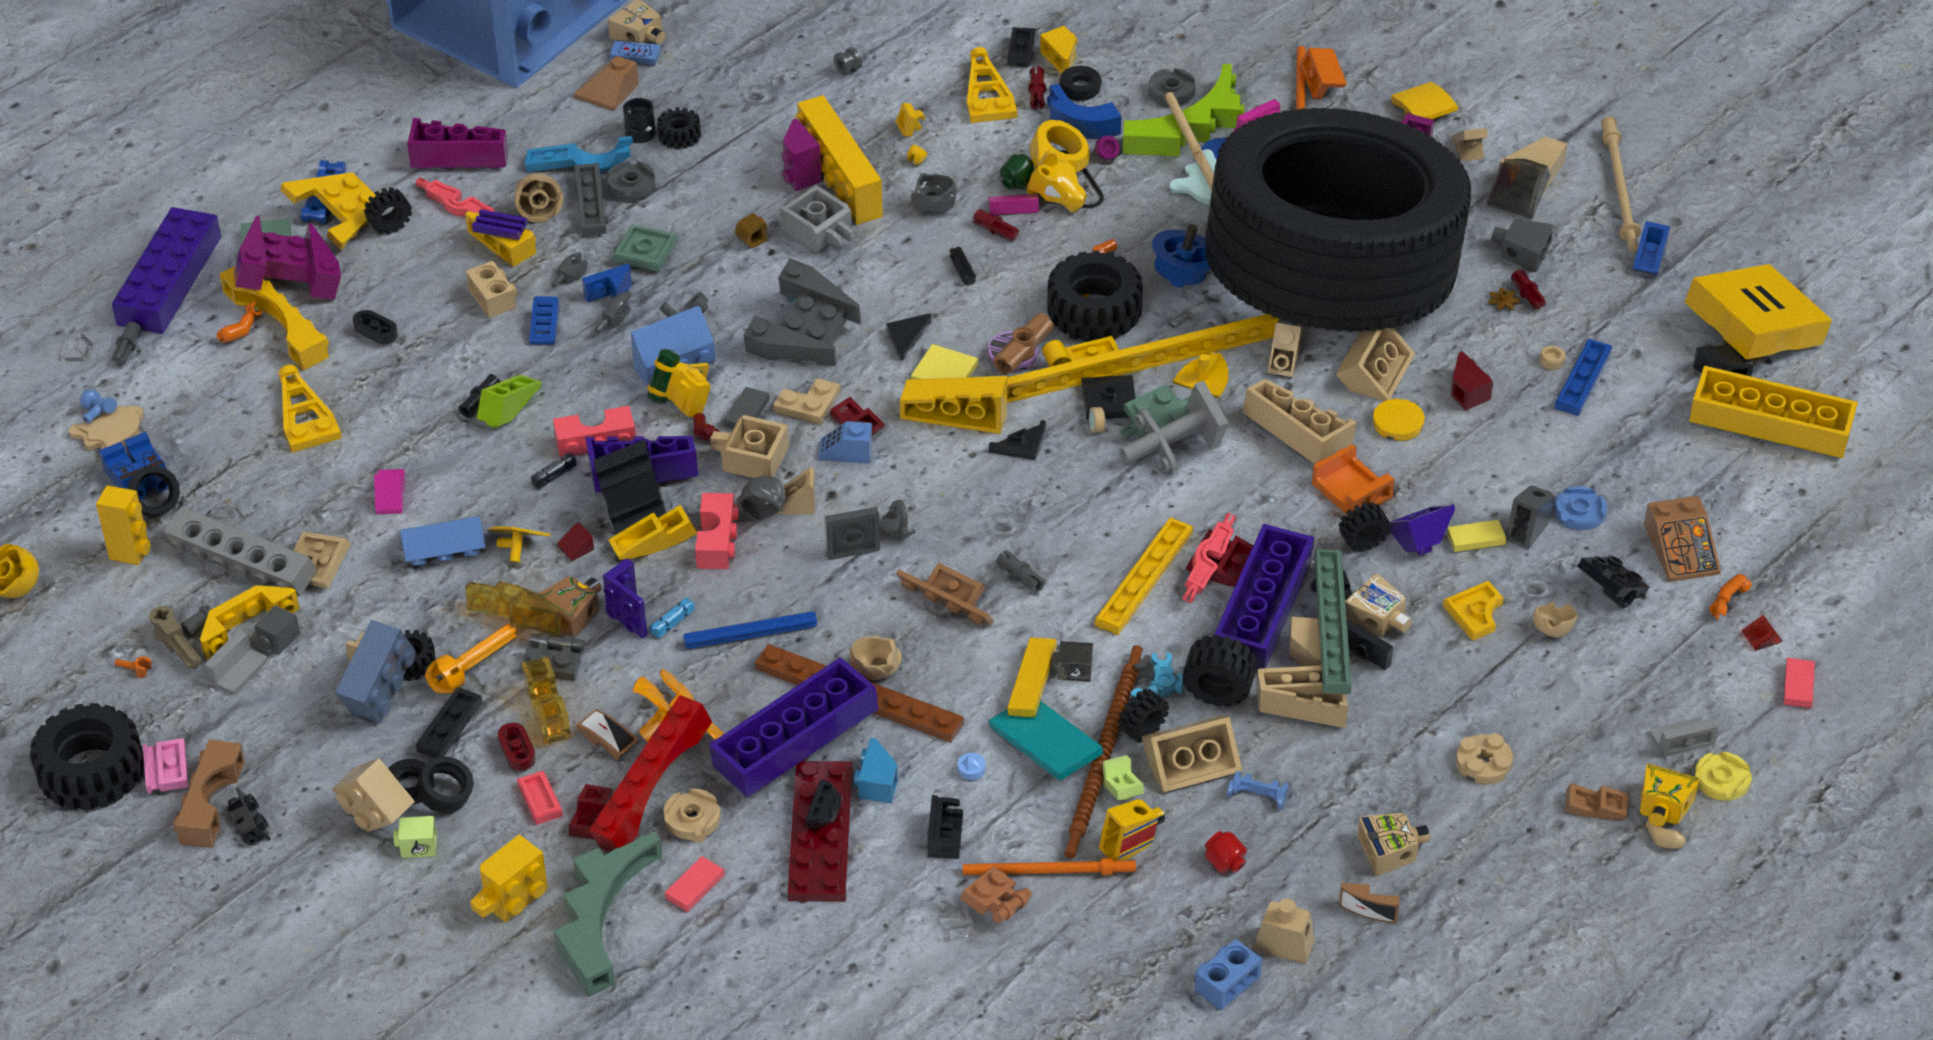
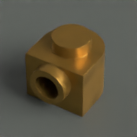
M752 213L737 223L735 235L749 247H757L767 241V224L762 217Z

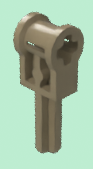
M167 606L154 608L149 614L150 622L154 625V638L157 641L163 642L171 653L175 651L187 668H198L202 659L183 636L182 627L174 619L173 610Z

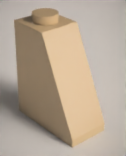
M1545 136L1514 152L1500 161L1498 180L1543 195L1565 163L1567 143Z

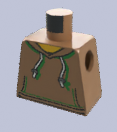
M566 577L535 596L537 615L565 634L575 636L576 638L598 613L597 593L602 590V587L595 578H590L583 584L573 577Z

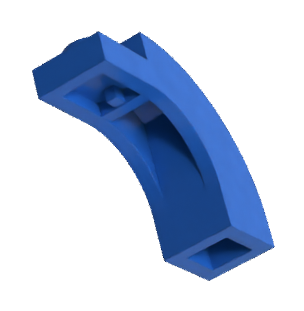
M1059 84L1050 86V96L1047 97V103L1050 108V120H1060L1078 129L1086 139L1121 135L1122 116L1112 102L1094 107L1080 106L1069 100Z

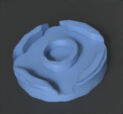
M1582 486L1568 487L1564 489L1563 493L1556 496L1553 511L1556 518L1563 525L1571 529L1588 530L1601 525L1605 520L1607 503L1601 494L1599 497L1595 494V490Z

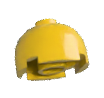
M4 544L0 547V596L9 599L23 597L36 585L39 576V564L34 555L27 549L18 545Z

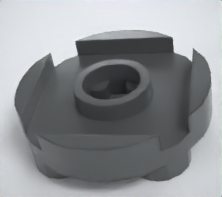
M1174 68V72H1166V69H1161L1150 77L1149 97L1159 103L1166 104L1167 107L1169 105L1165 95L1169 92H1173L1179 106L1190 101L1195 95V79L1192 74L1185 70Z
M625 161L613 166L608 172L607 182L609 191L614 196L622 198L626 203H634L637 199L653 192L656 189L655 174L652 167L648 164L637 161L638 165H630V161Z

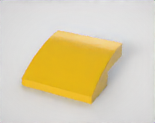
M1433 82L1391 95L1392 104L1404 109L1405 116L1407 113L1434 119L1458 111V106L1440 86Z

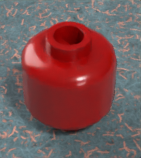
M1218 831L1204 845L1206 848L1205 858L1222 874L1229 871L1235 874L1246 864L1244 857L1247 853V847L1230 831L1224 833Z

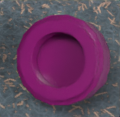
M1113 136L1100 137L1094 147V152L1103 160L1115 158L1120 151L1119 142Z

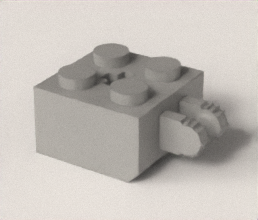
M817 185L781 208L783 231L817 253L829 244L840 249L844 245L843 238L851 241L855 237L854 230H852L849 206Z

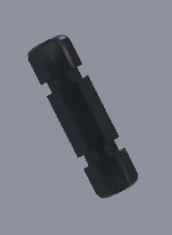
M959 246L951 248L949 256L952 262H954L953 264L960 277H962L963 283L965 285L974 284L976 282V274L972 270L962 248Z
M566 453L560 457L561 460L557 459L541 469L542 472L538 471L530 477L532 485L540 489L547 485L546 481L550 483L566 472L565 469L570 470L577 464L575 456L571 453Z

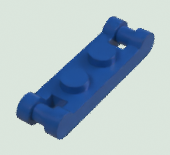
M320 160L316 177L344 174L346 172V163L342 161L329 163L328 160ZM313 195L308 197L305 207L301 209V221L310 222L311 220H317L318 223L326 224L331 211Z

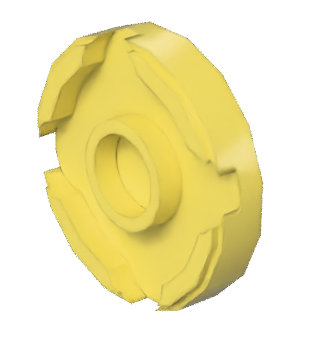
M1712 752L1699 759L1695 767L1694 777L1700 778L1698 788L1705 795L1717 800L1730 801L1738 799L1747 793L1751 785L1752 774L1749 771L1750 767L1747 762L1742 758L1729 752H1721L1715 755Z

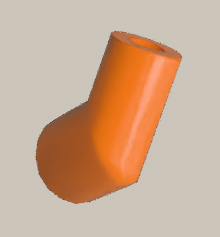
M1110 239L1094 246L1092 251H1100V253L1105 254L1106 252L1111 253L1117 250V243L1114 239Z

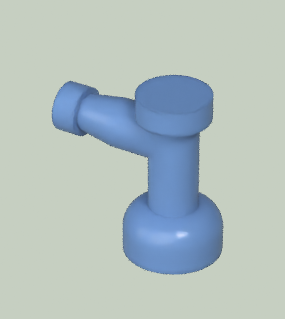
M92 389L85 390L80 398L81 406L84 409L90 410L82 416L83 420L88 424L94 421V418L98 417L102 412L113 413L117 407L115 399L110 397L101 398L100 394Z

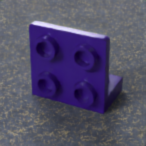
M626 558L603 575L605 610L612 619H617L625 625L629 632L635 633L643 639L647 636L644 600L637 595L634 563Z

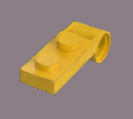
M1112 336L1069 347H1064L1063 343L1059 340H1052L1044 345L1042 354L1049 367L1117 351L1119 348Z

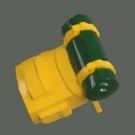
M671 349L660 350L658 357L654 361L655 367L651 381L647 386V397L657 403H664L669 399L687 417L703 413L710 390V384L706 380L709 364L680 362L679 354Z

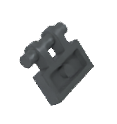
M542 632L541 634L531 633L529 643L539 646L538 648L527 647L520 666L521 674L575 681L581 663L580 653H573V651H583L585 640L575 639V636L571 635L557 637L551 636V633ZM550 647L563 648L562 651L549 650Z

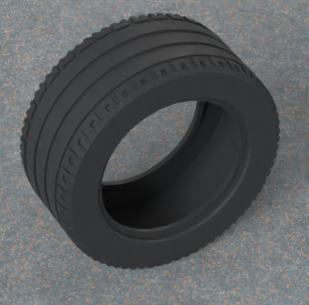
M1301 108L1275 112L1272 115L1267 114L1249 121L1248 124L1241 125V128H1237L1235 132H1232L1225 139V142L1222 143L1219 149L1214 169L1205 237L1206 259L1211 271L1214 272V276L1218 278L1221 284H1224V288L1230 290L1232 295H1236L1239 300L1245 301V304L1253 306L1254 309L1262 310L1263 313L1271 314L1272 317L1281 318L1286 322L1290 321L1293 324H1301L1305 327L1310 326L1316 329L1344 330L1347 332L1374 331L1375 329L1385 330V328L1391 329L1395 326H1403L1404 323L1410 324L1413 320H1420L1421 317H1426L1428 313H1433L1435 309H1438L1448 299L1454 287L1471 203L1469 175H1467L1466 169H1464L1460 160L1455 157V154L1450 152L1447 147L1442 146V143L1435 141L1433 137L1427 136L1426 133L1420 132L1416 128L1387 117L1338 108Z

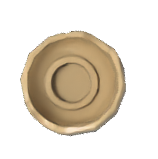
M1554 601L1545 606H1538L1533 612L1536 629L1552 638L1566 636L1573 629L1578 618L1577 611L1571 605L1566 604L1564 607L1558 608L1555 606Z

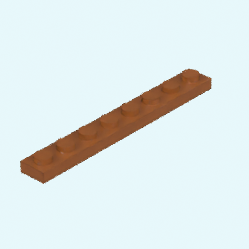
M770 644L766 646L755 662L756 670L799 685L826 667L824 664ZM872 683L876 687L878 710L873 714L952 743L964 725V717Z

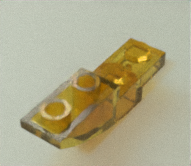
M470 581L465 586L467 610L510 618V625L556 635L561 634L560 609L536 592L499 581L495 586Z

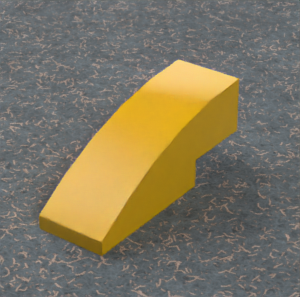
M679 505L659 518L653 512L608 540L619 560L665 550L697 534V531L682 506Z

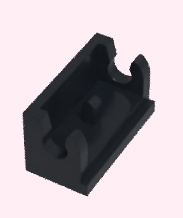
M932 795L927 837L929 858L959 859L963 810L948 808V806H960V800L956 798Z

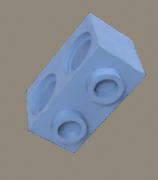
M1235 939L1228 946H1222L1217 951L1215 957L1208 963L1204 962L1197 968L1195 972V991L1218 1009L1223 1010L1261 977L1262 958Z

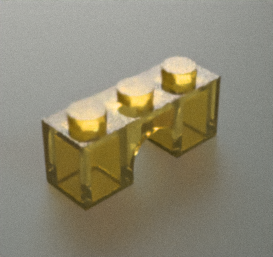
M549 657L521 663L524 685L543 743L549 744L571 738L569 716L562 696L558 695L555 674Z

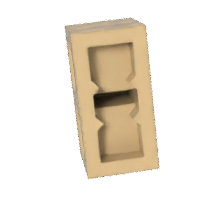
M494 261L466 270L468 289L488 318L516 308L515 297L518 296L517 290L513 283L507 281L504 270L502 268L499 269Z

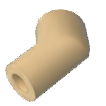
M1649 820L1646 822L1645 826L1658 847L1680 849L1685 845V836L1678 831L1663 829L1662 826H1654Z

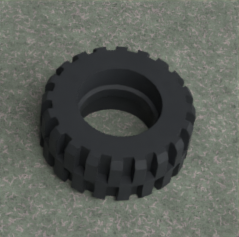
M1084 251L1079 252L1077 256L1070 255L1065 259V262L1063 260L1059 262L1049 275L1047 311L1050 320L1056 327L1058 326L1061 332L1064 334L1069 333V336L1074 339L1082 338L1086 342L1109 336L1117 339L1120 334L1125 335L1141 317L1143 298L1142 277L1133 264L1127 263L1125 258L1121 256L1116 257L1110 252L1105 254L1100 253V251H1092V253ZM1088 293H1089V294L1104 295V296H1107V297H1103V298H1088V297H1084V296H1082V295H1085V294H1088Z
M90 703V706L78 704L75 705V708L69 710L67 708L62 709L57 716H50L45 721L46 725H41L36 732V736L32 739L30 758L39 788L42 789V793L48 799L62 807L66 804V807L69 809L77 810L78 807H82L83 810H93L95 806H100V808L108 806L109 802L113 800L117 802L122 799L125 792L129 793L135 787L134 782H138L142 775L144 754L136 725L132 719L128 718L127 714L121 710L116 711L114 707L106 704L104 707H101L98 703ZM96 749L107 751L104 755L91 762H68L72 757L84 751Z

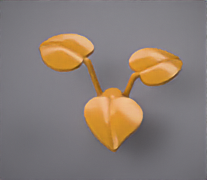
M665 669L660 670V676L666 685L675 692V698L670 704L666 702L659 689L644 676L636 680L632 692L643 695L658 707L654 716L639 729L641 736L647 742L679 695L694 700L687 687ZM713 722L707 729V733L715 740L725 734Z

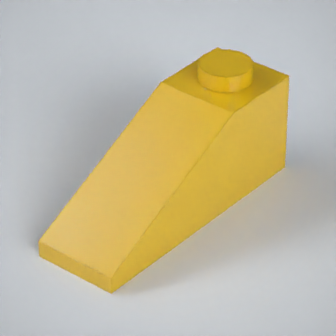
M470 211L465 213L467 232L512 267L536 254V238L532 231L525 229L519 240L473 232L472 224L476 222L475 218L479 214Z

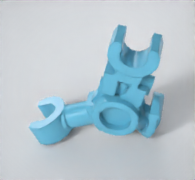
M1168 652L1166 654V660H1159L1156 657V653H1152L1151 662L1154 665V675L1151 686L1147 689L1153 690L1160 697H1169L1174 691L1181 694L1184 688L1182 674H1177V679L1175 680L1174 668H1171V653ZM1136 688L1130 692V695L1136 697L1137 692H1142L1143 690Z

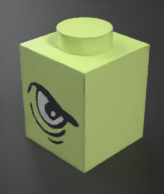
M434 816L399 818V829L394 830V846L400 847L401 858L436 856L437 832Z

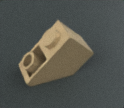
M1276 323L1267 373L1293 377L1300 353L1303 327Z
M1292 617L1289 655L1302 666L1321 665L1318 618Z

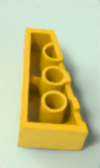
M1007 376L907 379L900 398V419L1001 434L1007 415Z

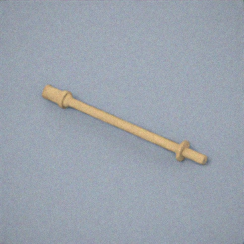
M1609 116L1601 121L1603 129L1602 141L1609 147L1624 223L1620 227L1619 235L1623 240H1627L1629 251L1636 252L1638 250L1637 238L1640 236L1641 227L1639 224L1633 223L1618 147L1621 141V133L1617 130L1616 119L1614 120V117Z

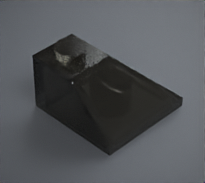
M1525 158L1505 159L1487 204L1533 219L1551 176L1548 166Z

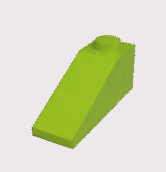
M519 374L482 389L477 419L485 421L486 425L490 427H501V425L512 421L539 390L542 382Z

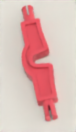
M419 177L415 182L417 187L425 190L427 197L443 204L444 208L451 214L465 217V213L468 211L478 214L481 209L495 212L494 208L482 203L475 197H469L459 202L462 198L460 190L437 180L429 182Z
M1226 513L1222 523L1217 522L1209 539L1202 541L1197 547L1192 558L1193 570L1185 583L1187 590L1182 597L1186 601L1189 594L1191 595L1187 603H1192L1196 594L1202 593L1207 582L1218 567L1208 557L1217 560L1223 558L1234 532V529L1231 527L1236 520L1235 515L1228 521L1232 513Z

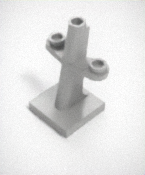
M1204 380L1194 384L1186 406L1189 414L1161 428L1157 426L1146 409L1140 410L1135 415V422L1140 430L1145 429L1148 434L1121 447L1120 454L1125 462L1130 461L1132 463L1155 451H1159L1161 456L1159 463L1162 470L1172 473L1177 470V462L1169 445L1192 434L1201 433L1210 450L1219 447L1228 426V421Z

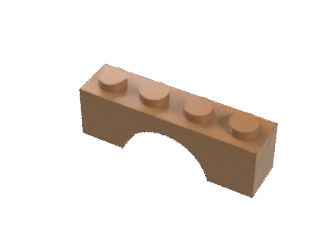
M208 740L205 750L200 752L199 766L197 771H194L191 775L189 791L182 798V809L173 821V830L177 832L179 844L213 848L221 825L217 808L210 805L207 801L219 788L238 782L245 764L241 743Z

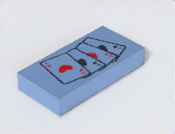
M615 40L610 53V59L620 56L637 62V64L656 66L661 48L657 44Z

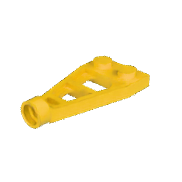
M983 47L972 49L969 54L971 71L967 94V111L970 123L1017 118L1014 96L989 60L987 50ZM990 75L992 81L977 82V77ZM995 90L999 97L978 99L979 92Z
M295 365L283 366L278 371V377L282 384L284 434L291 452L342 439L334 414L301 378ZM302 394L308 399V401L293 405L290 400L291 397ZM309 411H314L319 417L318 419L296 424L295 420L296 415Z

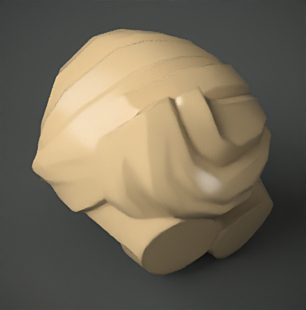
M865 636L853 642L850 648L851 666L867 680L874 681L887 678L894 674L901 664L902 654L897 648L894 639Z

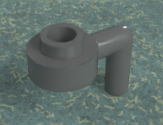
M699 292L687 302L684 311L699 305L704 313L709 307L707 305L709 299L702 292ZM667 302L663 303L659 308L667 317L678 314Z

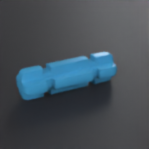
M688 598L682 599L677 603L678 606L675 605L659 618L660 621L656 620L650 625L651 634L656 638L662 637L667 633L666 629L669 631L685 618L684 615L688 616L695 610L694 603Z

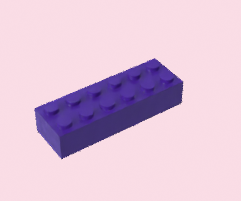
M171 207L112 302L117 326L125 327L128 322H134L144 331L160 334L165 332L221 239L217 215Z
M1263 524L1214 633V635H1219L1220 637L1228 636L1232 640L1237 639L1241 641L1243 646H1248L1250 652L1254 653L1256 657V669L1266 668L1312 562L1314 548L1313 536Z
M840 657L711 742L709 748L712 765L748 798L877 711L876 687Z

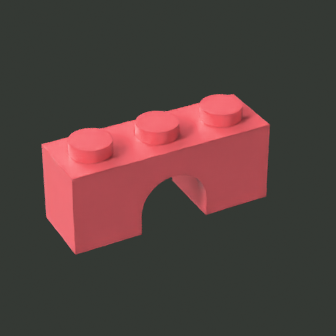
M630 406L604 410V422L593 427L583 425L580 422L579 415L553 419L559 457L566 453H571L573 456L587 454L585 437H595V441H607V437H618L619 441H633L636 433Z
M702 493L700 507L701 530L710 531L697 532L695 548L697 569H729L730 558H735V543L732 542V539H737V523H734V520H739L740 511L734 502V493Z

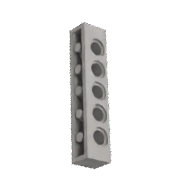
M184 507L179 508L164 530L165 535L170 541L169 545L179 552L183 550L188 551L199 560L208 559L219 568L225 569V567H228L242 577L247 575L253 577L264 586L270 584L275 587L294 588L298 596L302 595L317 572L308 556Z

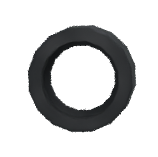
M148 466L133 475L129 480L127 489L137 491L138 495L139 484L144 478L148 476L162 478L169 488V495L164 504L151 507L144 504L138 496L139 503L142 505V515L149 517L160 516L172 510L178 502L180 495L179 482L168 469L160 466Z
M437 757L430 760L423 767L416 788L420 800L429 809L439 813H452L461 809L467 802L474 782L472 773L460 760L452 757ZM444 773L452 776L461 786L460 793L450 797L437 793L429 783L431 775Z

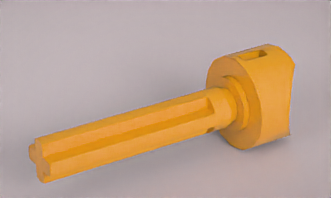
M506 624L456 659L447 654L440 656L426 670L425 679L435 693H453L457 687L460 688L465 684L464 672L516 638V629ZM441 674L443 679L438 681L435 677Z

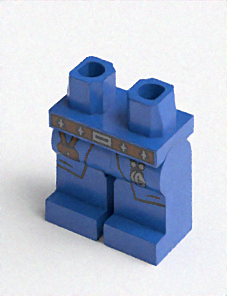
M146 432L124 440L125 447L121 442L99 450L103 469L116 487L127 489L129 480L133 475L145 467L160 466L166 468L165 463L150 443ZM148 476L140 482L138 496L140 500H143L146 496V491L155 489L158 492H162L169 488L162 478Z

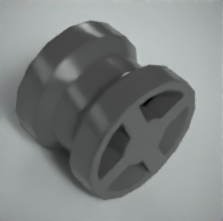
M854 47L846 49L845 53L839 52L834 55L835 66L839 73L844 76L849 74L852 69L857 70L862 67L861 56Z

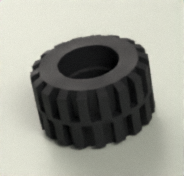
M1207 635L1202 637V640L1197 639L1190 648L1182 674V681L1187 686V691L1193 693L1196 699H1201L1206 704L1211 703L1219 707L1221 705L1229 707L1232 706V703L1238 705L1242 700H1245L1250 693L1257 661H1255L1254 653L1250 652L1248 646H1243L1241 641L1237 639L1232 640L1228 636L1220 637L1219 635H1213V637Z

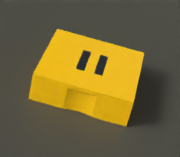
M1770 264L1694 277L1684 302L1706 323L1714 327L1724 340L1746 360L1773 355L1785 350H1798L1823 345L1832 322L1828 315Z

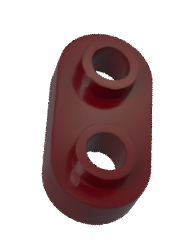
M513 722L501 726L498 730V741L508 765L512 769L519 771L531 768L536 761L535 750L525 728L521 724Z

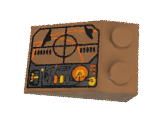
M1699 496L1647 504L1644 527L1669 582L1720 575L1721 569L1708 515Z

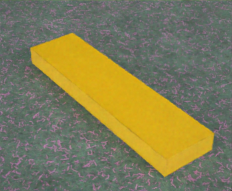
M1029 638L1007 707L1008 716L1036 717L1057 649L1056 639Z

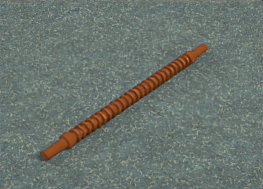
M1135 645L1132 647L1128 662L1122 667L1113 695L1114 698L1112 699V704L1110 705L1100 739L1098 740V744L1103 748V754L1094 759L1090 764V769L1088 770V775L1086 776V781L1084 782V787L1082 788V793L1080 794V799L1069 827L1070 837L1064 852V856L1068 859L1075 858L1080 840L1086 835L1087 826L1089 825V820L1091 819V814L1093 813V808L1103 783V762L1111 759V754L1119 735L1118 731L1120 730L1118 719L1121 718V711L1126 709L1124 708L1125 704H1128L1130 701V692L1134 689V684L1139 674V669L1135 668L1134 664L1140 661L1143 652L1141 646Z

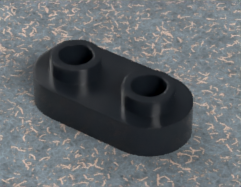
M362 310L353 316L354 330L379 344H389L398 337L396 323L374 311Z

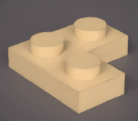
M816 378L807 394L783 388L773 405L774 412L821 425L841 392L840 384Z
M302 532L293 551L308 556L317 569L316 574L308 585L329 589L351 545L346 538Z

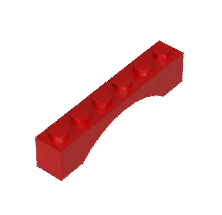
M681 695L678 696L589 829L601 849L611 852L635 840L646 804L658 780L681 753L699 743L712 723L702 703Z

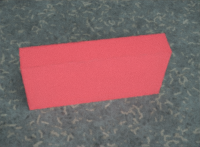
M1787 658L1783 705L1812 707L1815 661Z
M543 770L517 779L519 790L536 825L563 816L562 808Z
M701 856L665 892V899L686 912L690 911L725 876L724 869Z

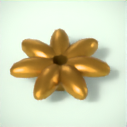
M1501 287L1499 288V293L1489 292L1492 299L1488 303L1491 305L1497 304L1498 310H1502L1504 306L1513 310V304L1520 303L1521 300L1514 297L1516 291L1509 292Z

